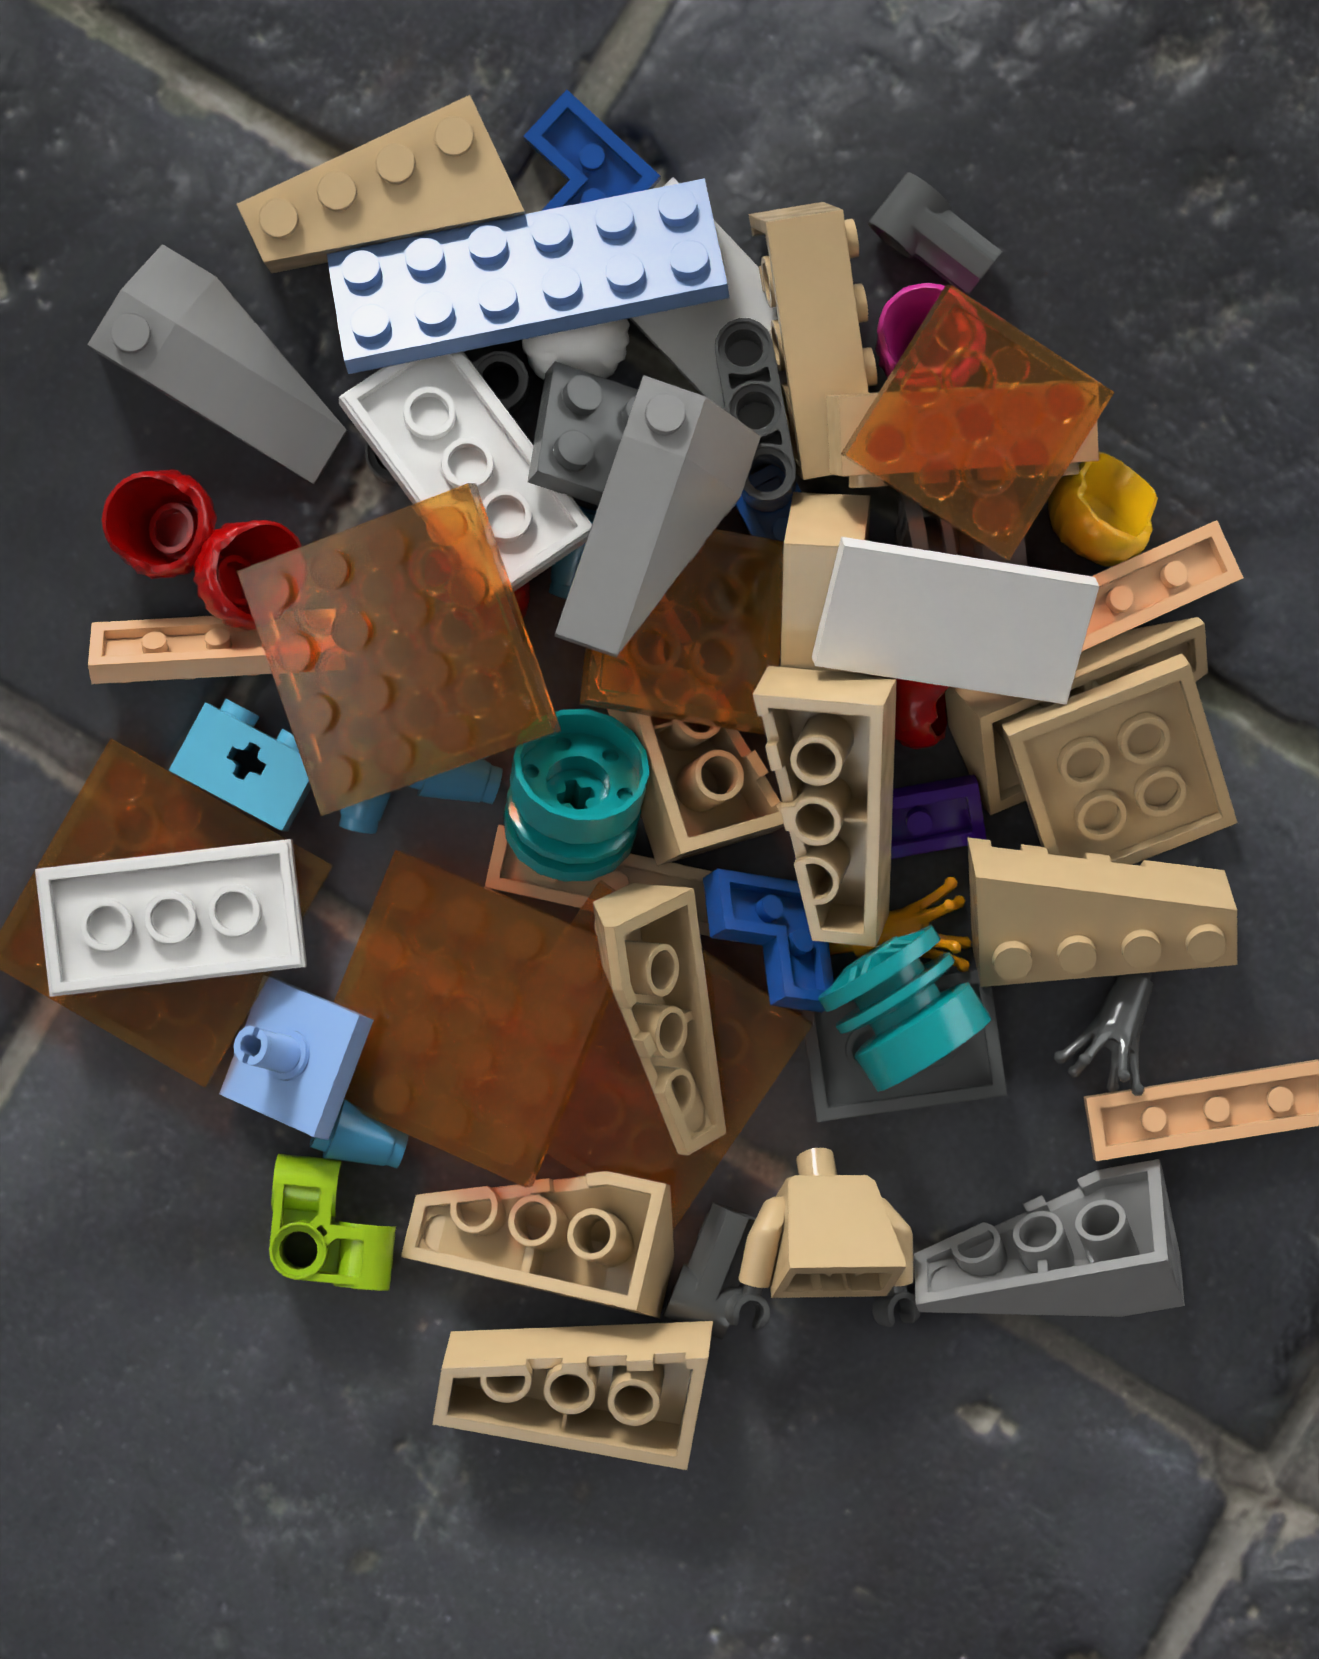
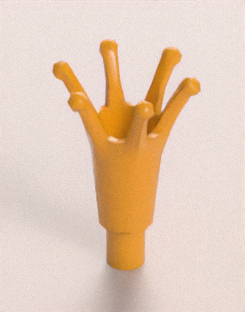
M947 877L941 887L921 900L904 908L890 911L877 946L895 936L900 937L915 933L929 926V922L962 908L966 900L963 896L958 895L955 896L954 900L947 899L937 907L926 909L955 889L958 883L954 877ZM938 934L941 939L933 948L950 950L953 954L961 952V948H970L972 941L967 936ZM829 942L830 955L854 952L857 957H861L875 948ZM931 948L920 957L934 959L946 952ZM952 955L955 960L953 966L957 967L960 972L968 971L969 962Z

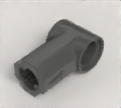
M907 172L867 224L879 238L894 250L908 258L915 256L938 276H941L968 297L1001 255L1002 251L951 212L950 203L936 189L918 176Z
M712 1202L697 1236V1242L688 1264H682L663 1312V1317L675 1322L713 1321L711 1336L721 1340L724 1338L730 1325L725 1317V1306L731 1296L742 1292L743 1286L739 1285L740 1281L738 1278L746 1239L756 1218L734 1208Z

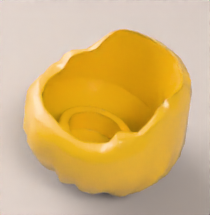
M1098 452L1099 461L1079 463V474L1065 475L1054 484L1048 495L1049 518L1053 531L1060 538L1061 542L1072 549L1074 553L1102 566H1115L1138 556L1147 546L1153 531L1151 517L1158 497L1155 490L1121 460L1104 452Z

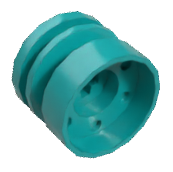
M566 709L538 718L521 734L513 756L510 787L503 815L506 840L520 861L540 875L563 882L591 881L613 872L629 856L637 834L641 806L650 774L647 751L634 731L616 718L589 709Z
M932 925L922 928L915 933L900 937L895 936L873 948L844 968L832 986L818 997L826 1012L835 1010L852 1000L856 1003L857 1007L836 1023V1028L840 1034L860 1029L866 1025H870L875 1034L859 1048L855 1058L877 1092L886 1090L922 1071L965 1043L991 1021V1016L969 982L953 986L942 992L939 991L934 983L954 964L955 960L950 952L940 955L925 964H922L919 957L933 948L941 939Z

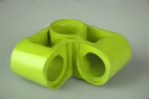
M278 1154L272 1186L271 1206L273 1217L269 1246L270 1260L274 1268L284 1277L294 1280L332 1283L334 1286L353 1289L390 1290L396 1226L364 1225L339 1221V1223L334 1222L336 1217L337 1184L342 1161ZM301 1231L308 1233L317 1244L318 1253L316 1259L308 1267L295 1266L285 1256L284 1244L292 1232Z

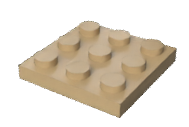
M1183 654L1176 655L1068 698L1067 705L1055 703L1001 724L1041 847H1047L1048 854L1084 858L1085 852L1110 855L1111 862L1133 865L1238 823L1190 663Z

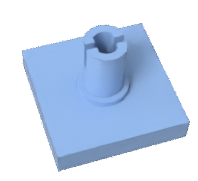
M264 975L245 1027L239 1031L235 1038L234 1056L219 1094L312 1137L329 1140L374 1019L285 981Z

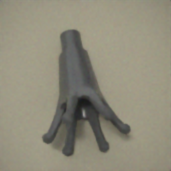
M1153 972L1118 975L1095 1019L1072 1044L1063 1051L1055 1052L1054 1060L1062 1064L1090 1040L1085 1052L1079 1055V1060L1075 1065L1069 1067L1068 1073L1071 1077H1078L1102 1047L1108 1048L1112 1051L1111 1067L1106 1087L1108 1092L1119 1091L1118 1080L1127 1082L1130 1079L1132 1093L1135 1096H1142L1145 1090L1144 1086L1140 1083L1139 1042L1154 987L1153 982L1150 981Z

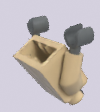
M812 1148L800 1153L796 1158L799 1175L786 1178L776 1197H772L763 1203L747 1236L738 1278L744 1284L743 1292L731 1296L725 1306L727 1322L732 1326H737L741 1306L745 1302L751 1301L755 1306L752 1328L761 1329L770 1318V1307L761 1296L763 1288L770 1287L771 1298L877 1296L873 1303L872 1313L876 1322L886 1327H893L894 1325L893 1309L898 1301L901 1307V1321L904 1323H914L920 1317L921 1312L916 1307L915 1295L907 1292V1285L914 1281L913 1233L911 1227L885 1198L881 1197L875 1180L868 1175H838L832 1150Z

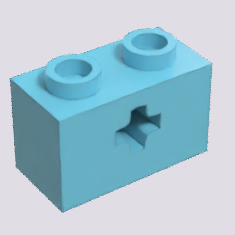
M225 699L220 709L214 705L204 703L169 771L269 825L288 832L324 765L311 758L316 746L284 729L281 730L277 739L254 727L260 716L228 699ZM257 745L261 748L257 758L265 763L266 766L262 774L249 772L243 779L239 776L242 771V765L234 760V757L238 750L250 752Z

